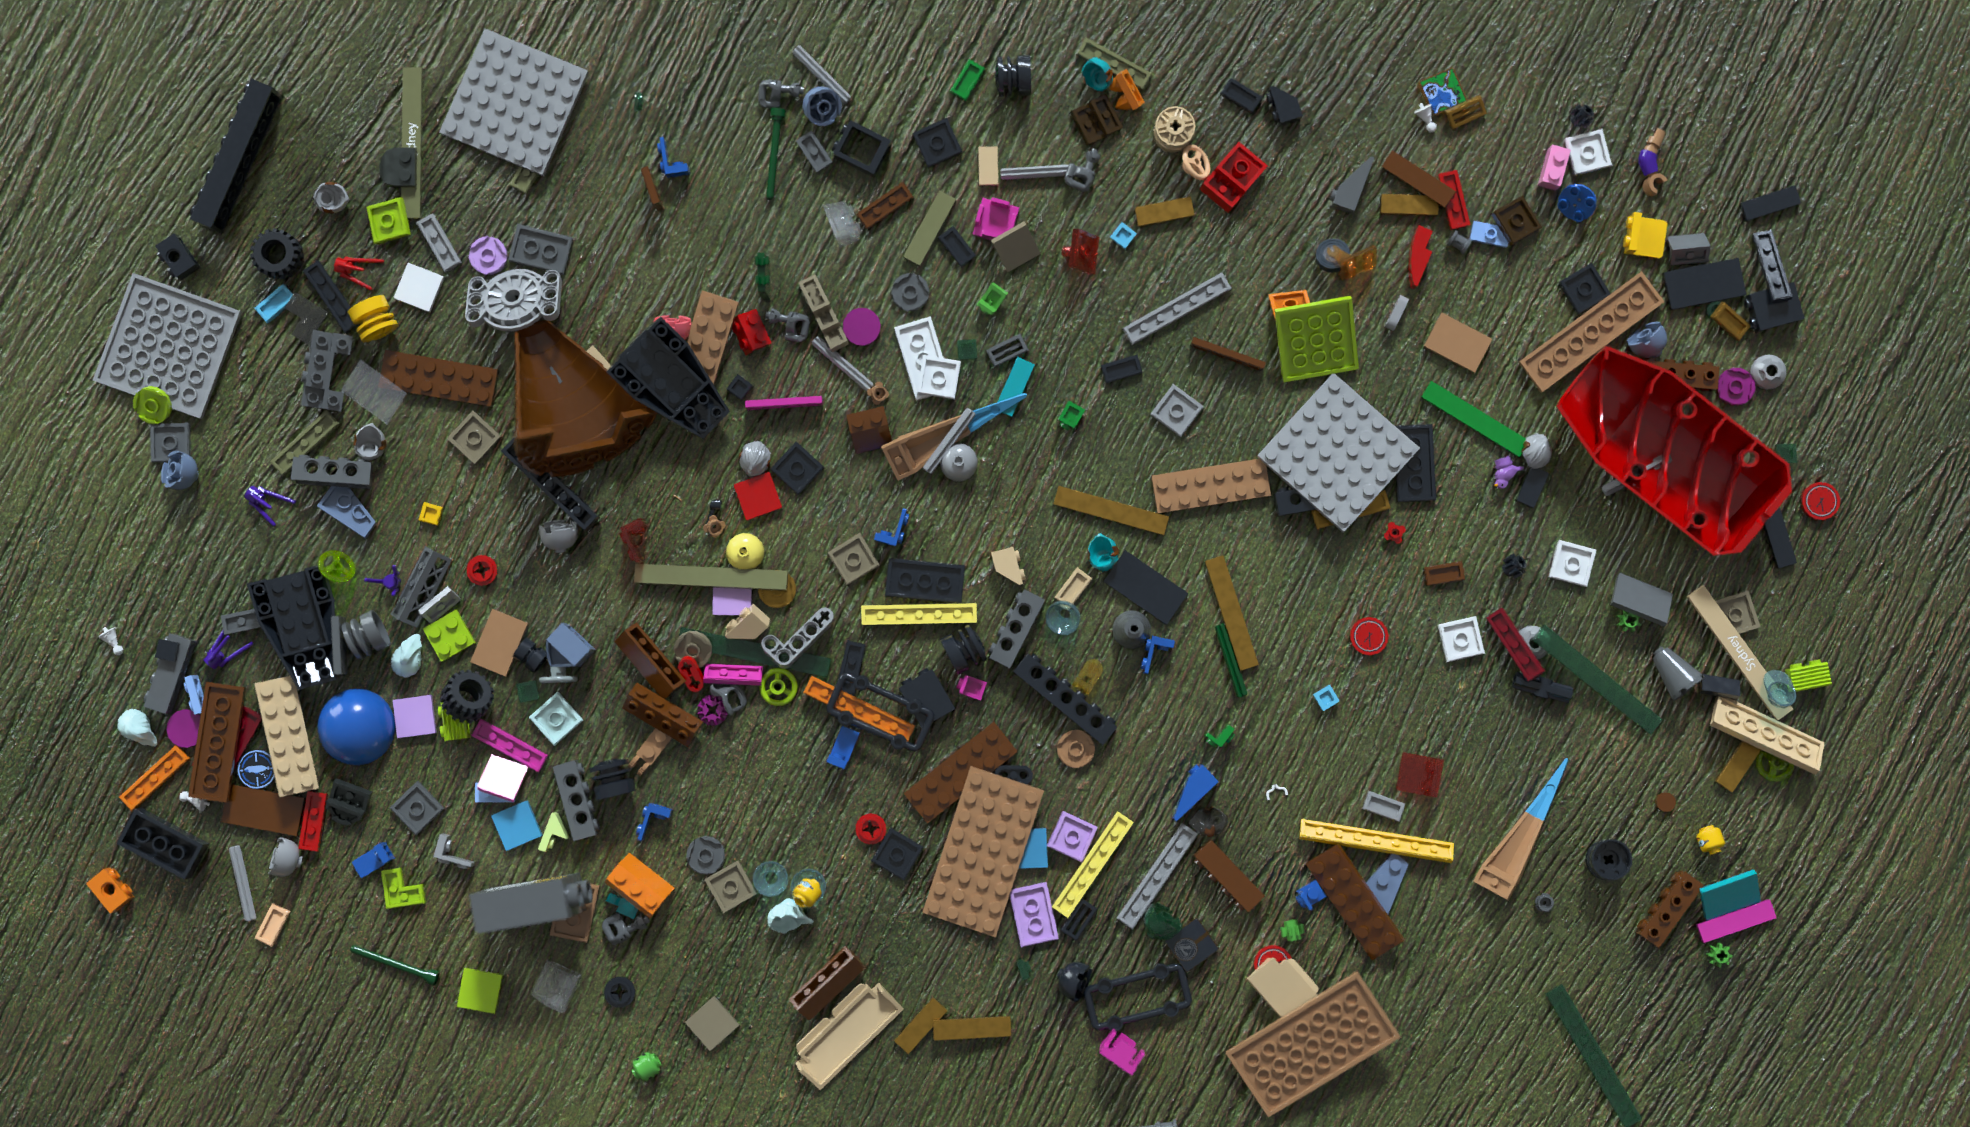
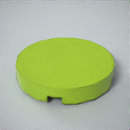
M148 386L135 394L133 408L137 411L138 417L149 424H159L170 416L172 403L169 396L158 387Z

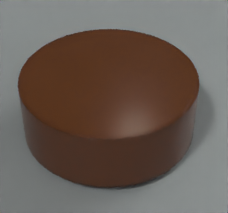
M1662 792L1657 795L1655 805L1660 811L1669 812L1674 809L1676 800L1672 794Z

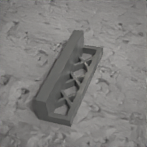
M425 546L391 615L404 623L418 628L423 618L418 610L433 598L452 559ZM437 558L443 559L444 562L441 568L435 569L434 564ZM433 575V576H434V582H433V584L430 585V586H427V585H426V580H427V578ZM425 593L426 598L424 602L418 604L417 597L419 594ZM416 610L417 616L414 622L408 620L409 613Z

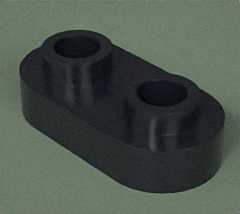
M1002 765L994 773L1000 775L1002 771H1006L1008 773L1007 778L1024 784L1030 783L1033 778L1032 770L1024 765ZM1020 772H1026L1027 777L1025 779L1020 778Z

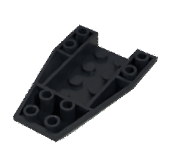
M659 317L649 325L616 358L606 371L635 400L702 439L730 412L690 345L662 317Z
M324 564L308 567L304 571L270 580L263 579L247 583L257 621L297 689L301 690L337 680V675L334 674L331 628V617L335 616V601Z

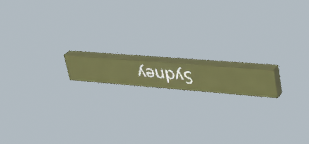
M403 67L402 148L417 149V187H401V198L404 199L407 219H421L422 67Z

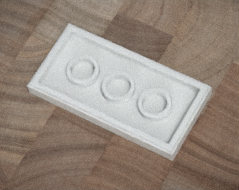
M930 316L894 327L916 401L931 397L930 395L917 393L923 355L943 358Z

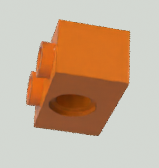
M111 867L100 871L86 884L108 912L114 913L132 900L134 896L132 895V889L119 879L120 874L115 869H111ZM110 884H112L115 887V892L113 894L109 892Z

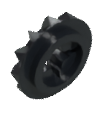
M618 976L612 978L606 984L604 995L610 1005L622 1008L628 1006L633 1001L636 990L633 982L627 977ZM619 984L622 990H628V992L622 994L621 1000L619 994L612 993L618 990Z

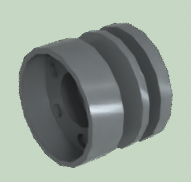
M374 610L360 615L361 625L356 619H352L350 624L346 622L341 626L346 644L358 660L364 659L366 655H372L371 645L376 651H381L391 645L388 632Z

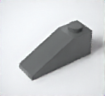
M1374 157L1367 159L1339 185L1337 190L1333 189L1330 196L1332 201L1331 207L1353 214Z

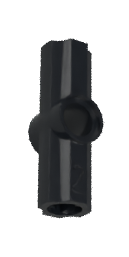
M1516 672L1512 681V688L1532 693V695L1544 699L1550 698L1569 703L1573 694V687L1555 683L1551 679L1540 676L1528 682L1523 673Z

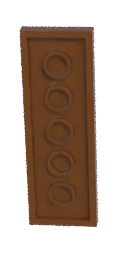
M385 350L378 387L493 407L499 370Z
M206 682L188 797L229 802L246 687Z
M992 722L904 792V795L928 824L961 797L971 766L992 773L1018 751L996 723Z
M1339 843L1306 863L1371 960L1405 940Z

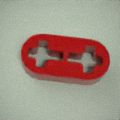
M684 656L678 664L679 672L686 680L687 688L692 692H698L705 684L704 676L696 660L691 656ZM685 662L691 664L690 670L688 667H684ZM693 677L695 681H699L698 686L696 685V683L692 684Z

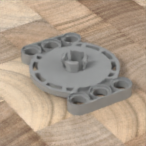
M514 269L498 274L488 283L482 277H473L468 283L465 318L471 327H479L485 321L494 329L517 331L531 326L541 317L547 321L557 319L560 313L562 289L560 274L558 271L550 270L541 276L527 269ZM551 277H557L555 282H548ZM478 283L483 284L479 289L473 288ZM549 293H556L553 298H546ZM475 299H481L479 304H472ZM547 309H555L553 313L545 314ZM473 315H480L477 320H470Z

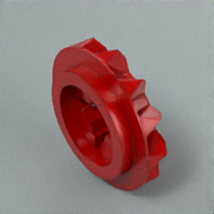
M478 555L469 561L467 576L476 585H488L497 576L498 566L489 556ZM481 565L484 568H490L488 571H485L484 576L481 573H475L480 569Z
M872 813L860 817L855 828L857 837L866 844L880 842L886 834V824L883 818ZM869 820L872 826H879V828L874 830L873 837L869 831H863V829L868 827Z

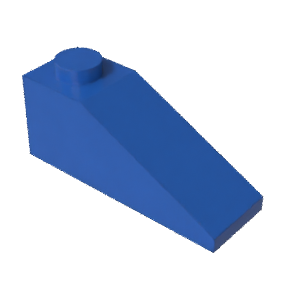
M1196 764L1189 770L1190 775L1186 779L1173 815L1175 821L1180 819L1219 782L1202 764L1200 766Z

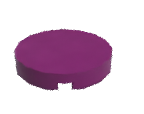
M857 308L850 311L843 321V331L846 338L857 346L872 344L880 334L881 324L879 318L868 308Z
M1731 368L1719 376L1718 390L1716 392L1724 403L1730 406H1739L1753 397L1755 381L1747 370Z
M183 709L170 717L166 731L168 738L173 744L185 748L196 746L201 714L195 715L192 710Z

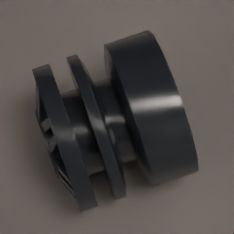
M1017 55L1016 64H1012L1010 56H1007V65H1003L1002 56H997L995 84L999 97H1004V88H1008V97L1012 96L1013 88L1016 87L1019 96H1031L1030 55Z
M970 625L965 626L968 633L966 636H964L961 629L958 630L960 637L958 640L952 634L940 639L958 675L969 670L967 661L970 659L976 666L979 665L975 658L978 655L983 662L987 661L985 648L978 634Z
M616 758L600 762L594 767L589 768L590 773L599 771L600 775L592 777V781L601 780L602 783L594 787L596 800L636 791L634 779H624V774L629 773L631 768L622 770L621 766L629 764V759Z
M1616 839L1600 840L1588 848L1585 855V864L1588 871L1594 877L1600 880H1617L1624 877L1630 871L1632 854L1630 849L1621 841ZM1609 856L1608 860L1610 863L1604 864L1605 859L1603 857Z

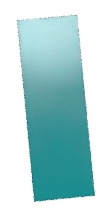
M1017 357L998 402L1023 393L1035 364ZM1018 403L1002 413L1012 417Z

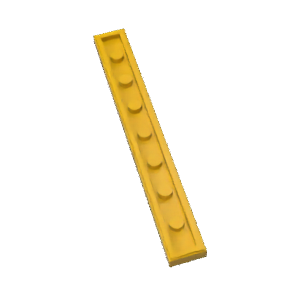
M1301 819L1299 839L1333 845L1339 843L1340 846L1447 863L1453 862L1454 843Z

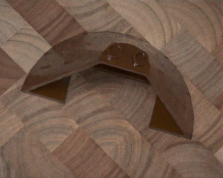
M537 321L529 327L514 331L515 452L519 462L525 469L537 475H542L546 472L551 477L573 475L593 469V463L602 459L608 462L626 451L641 438V430L652 425L658 413L635 400L606 372L607 369L603 367L601 362L586 352L583 347L564 334L550 321ZM552 366L563 382L559 384L557 376L552 375L549 367Z

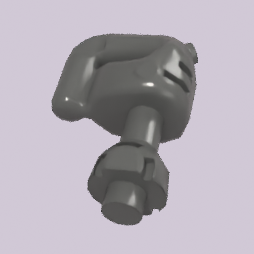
M764 79L759 85V104L769 109L780 108L781 93H789L793 97L799 98V94L804 93V87H800V83H793L788 86L782 85L780 80ZM770 87L772 94L770 99L766 101V89Z
M1092 148L1091 151L1086 152L1087 163L1085 167L1076 166L1072 163L1069 164L1065 175V182L1068 186L1079 191L1087 192L1090 190L1089 188L1095 178V172L1092 169L1101 157L1097 149ZM1075 176L1081 179L1083 184L1073 180L1072 177Z
M773 308L771 312H766L765 319H769V323H786L785 340L794 342L806 340L810 325L807 315L796 312H789L788 315H783ZM799 321H802L801 332L798 335L797 324Z
M617 912L603 921L602 929L607 940L612 945H616L630 939L631 932L634 930L648 928L647 923L650 920L648 916L643 917L640 914L633 923L627 926L621 914ZM612 924L616 927L618 931L617 936H614L609 925Z

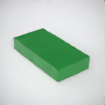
M969 59L950 89V93L966 102L983 75L985 68Z

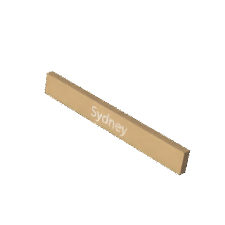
M1702 585L1689 594L1687 598L1775 720H1780L1792 711L1793 708L1705 586Z

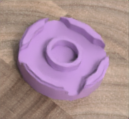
M485 236L477 239L471 245L469 260L478 272L485 275H493L505 267L508 260V252L505 245L499 239Z

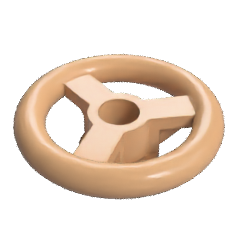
M1187 145L1182 153V167L1184 171L1197 180H1205L1210 174V163L1206 154L1196 145ZM1190 150L1195 151V155L1192 158L1188 157ZM1200 158L1203 160L1205 171L1201 166Z

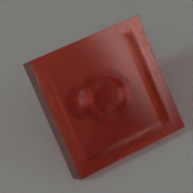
M1073 229L1071 246H1063L1061 250L1063 257H1070L1068 267L1086 274H1095L1099 237L1081 229Z

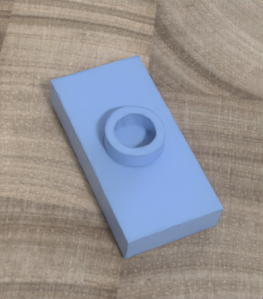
M1478 221L1472 222L1469 237L1472 241L1504 248L1508 247V242L1498 225Z

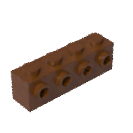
M1644 358L1646 362L1672 371L1694 390L1712 392L1718 390L1720 367L1713 366L1714 363L1703 362L1702 365H1695L1694 361L1675 363L1673 359H1664L1663 362H1658L1656 358Z
M637 622L624 630L614 641L658 695L664 699L676 692L686 682Z
M636 683L629 692L622 709L686 747H689L695 739L703 723L700 719L639 683Z
M1211 839L1193 854L1196 857L1194 862L1201 869L1205 867L1210 872L1208 877L1214 883L1218 881L1223 886L1221 890L1228 897L1232 895L1237 900L1234 904L1241 911L1244 909L1247 912L1251 911L1265 897Z
M1680 870L1671 877V884L1668 888L1665 887L1661 891L1658 902L1650 906L1648 916L1637 925L1638 929L1635 933L1657 948H1660L1700 892L1699 889L1704 886L1685 871Z
M844 946L789 1000L795 1009L810 1021L866 967L856 954Z

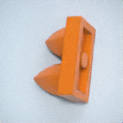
M1127 69L1121 71L1113 78L1109 90L1124 93L1118 99L1115 106L1116 109L1135 110L1145 103Z

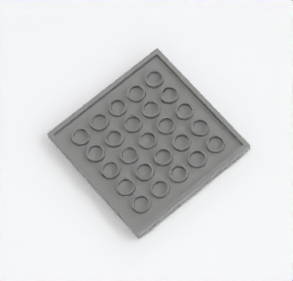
M484 29L439 132L454 140L545 176L589 75V71Z
M133 273L93 381L133 395L144 387H158L169 396L172 409L203 419L242 312Z
M1332 374L1257 455V458L1344 533L1417 453L1420 447L1336 374Z

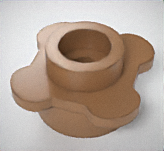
M876 382L874 387L867 389V395L871 396L873 403L876 405L889 396V392L883 387L882 382Z
M715 515L709 517L708 523L703 526V530L716 538L722 533L726 524L724 521H719Z

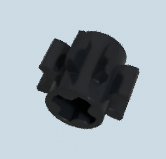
M1578 104L1570 112L1572 115L1570 120L1577 128L1583 126L1586 129L1594 121L1592 118L1594 112L1588 105L1581 107Z
M1513 553L1503 560L1502 569L1508 577L1513 576L1516 579L1526 572L1524 569L1527 567V564L1522 556L1518 555L1516 557Z

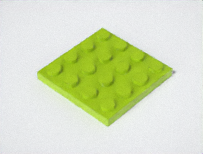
M1351 296L1274 309L1283 382L1359 369Z

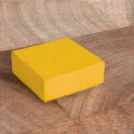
M424 502L419 521L438 526L443 507Z

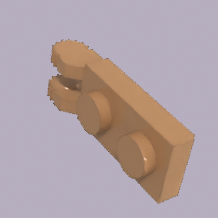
M655 728L637 751V755L632 759L628 768H634L639 759L642 758L646 763L638 770L637 774L641 777L647 768L659 757L672 738Z

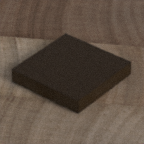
M1523 195L1491 213L1510 246L1542 228Z

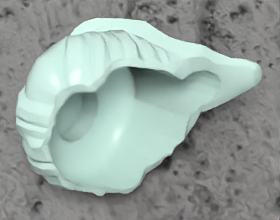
M419 634L412 635L403 641L401 646L392 654L391 667L396 675L410 677L419 670L422 660V644Z
M129 709L119 717L118 730L122 736L139 742L142 745L157 746V739L151 731L150 720L146 714L136 709Z
M789 898L776 905L768 914L769 927L778 933L785 934L801 924L813 923V920L804 914L802 907Z

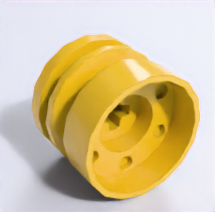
M384 295L363 300L347 311L353 324H361L356 330L358 334H361L362 342L383 338L399 326L397 321L393 320L395 318L394 314L386 313L390 306Z

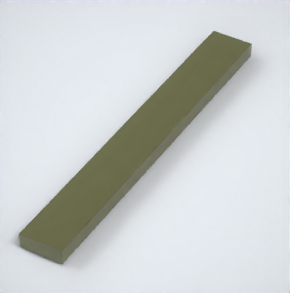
M635 564L634 583L787 591L788 571Z

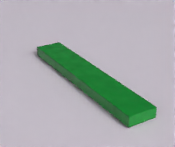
M1430 381L1420 398L1513 455L1520 457L1526 438L1433 381Z

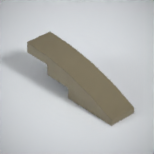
M816 275L798 282L831 351L834 352L849 345Z

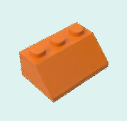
M630 852L615 867L605 881L609 887L650 919L675 889Z

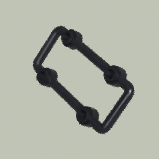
M850 673L840 675L826 706L828 714L837 718L841 725H853L887 740L897 750L905 748L912 752L919 751L934 721L933 711L922 706V702L919 699L908 700L870 683L868 677L864 675L854 676ZM845 681L853 683L857 690L863 691L867 689L907 707L908 712L911 714L921 713L927 716L916 743L908 742L902 734L892 735L858 720L848 710L840 712L834 709Z
M1158 963L1154 966V969L1113 980L1104 977L1097 984L1090 985L1084 990V999L1090 1022L1097 1031L1106 1029L1119 1031L1122 1025L1164 1014L1174 1017L1178 1014L1179 1010L1187 1009L1192 1004V996L1185 970L1178 963L1171 965ZM1177 971L1185 1001L1179 1003L1167 1001L1160 1008L1121 1018L1117 1015H1112L1106 1022H1098L1091 993L1100 991L1103 994L1111 992L1113 987L1155 976L1158 979H1165L1169 973Z

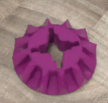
M708 695L698 705L697 714L701 721L707 725H718L728 715L722 697ZM707 704L712 707L719 704L716 709L719 716L714 714L707 716L709 712Z

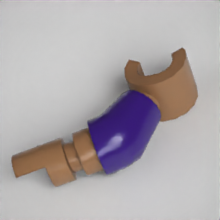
M1659 128L1656 129L1654 136L1649 137L1647 146L1640 151L1638 157V164L1644 176L1648 177L1643 182V191L1651 197L1657 195L1658 192L1653 185V181H1656L1658 184L1668 181L1664 175L1656 173L1659 171L1657 149L1660 148L1666 132Z

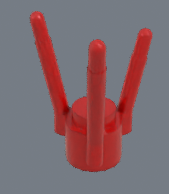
M346 256L345 258L338 257L335 260L334 271L340 273V277L347 278L368 290H372V287L348 275L353 270L364 271V268L354 266L352 262L384 263L383 259L350 258Z

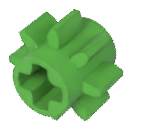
M1624 610L1623 615H1617L1619 618L1617 626L1621 625L1623 632H1626L1628 628L1631 632H1634L1635 626H1641L1638 622L1639 616ZM1631 617L1632 621L1626 623V620Z
M1298 919L1284 921V927H1280L1281 935L1287 937V941L1302 939L1301 934L1305 933L1304 925L1302 923L1299 924Z
M1717 943V947L1710 945V953H1706L1711 958L1709 963L1714 964L1716 962L1719 968H1721L1722 963L1729 965V957H1733V955L1728 953L1730 947L1725 946L1722 948V943ZM1721 952L1722 956H1719V958H1717L1716 955L1720 954Z

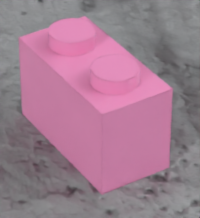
M1553 144L1547 149L1538 186L1555 191L1561 186L1570 149Z

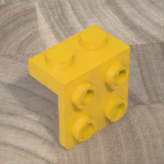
M1634 212L1627 217V234L1623 240L1624 254L1661 258L1664 251L1667 222L1644 218L1642 213Z

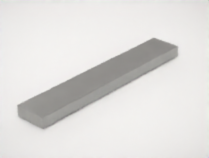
M1220 273L1123 328V331L1131 345H1134L1230 291L1232 288L1224 274Z
M1181 823L1117 916L1118 920L1131 929L1135 927L1198 834Z

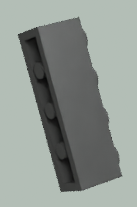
M169 633L164 640L180 643L176 662L157 659L156 664L158 667L156 673L152 674L150 690L144 696V707L164 714H172L197 642Z

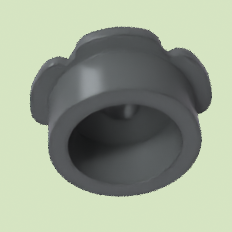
M1547 893L1537 896L1535 899L1537 910L1549 912L1554 905L1553 898Z

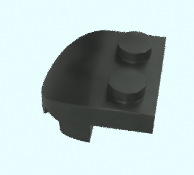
M391 148L387 150L380 161V176L382 180L394 188L417 187V149Z
M336 778L333 781L330 797L326 801V809H329L335 822L342 825H350L359 821L366 813L372 791Z

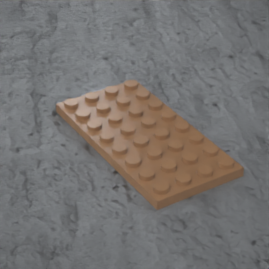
M973 766L970 767L922 913L996 937L1044 790Z
M1358 971L1227 1050L1226 1055L1267 1116L1270 1117L1400 1038V1034Z

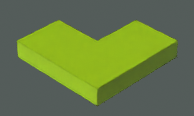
M402 868L381 871L386 909L426 903L423 884L404 887Z

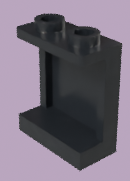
M1794 282L1789 283L1793 296L1792 300L1772 303L1768 289L1745 296L1744 306L1749 311V324L1755 333L1805 319Z
M925 668L917 673L919 677L913 680L909 677L901 682L902 686L899 689L904 698L908 700L919 699L922 702V706L933 711L934 721L955 709L933 669L928 670V668ZM921 713L914 714L922 728L927 716Z

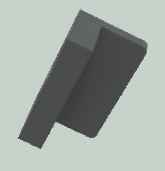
M1704 233L1667 237V243L1670 247V265L1709 261L1711 246Z

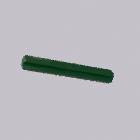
M1216 625L1215 631L1236 696L1238 698L1247 695V690L1226 625Z

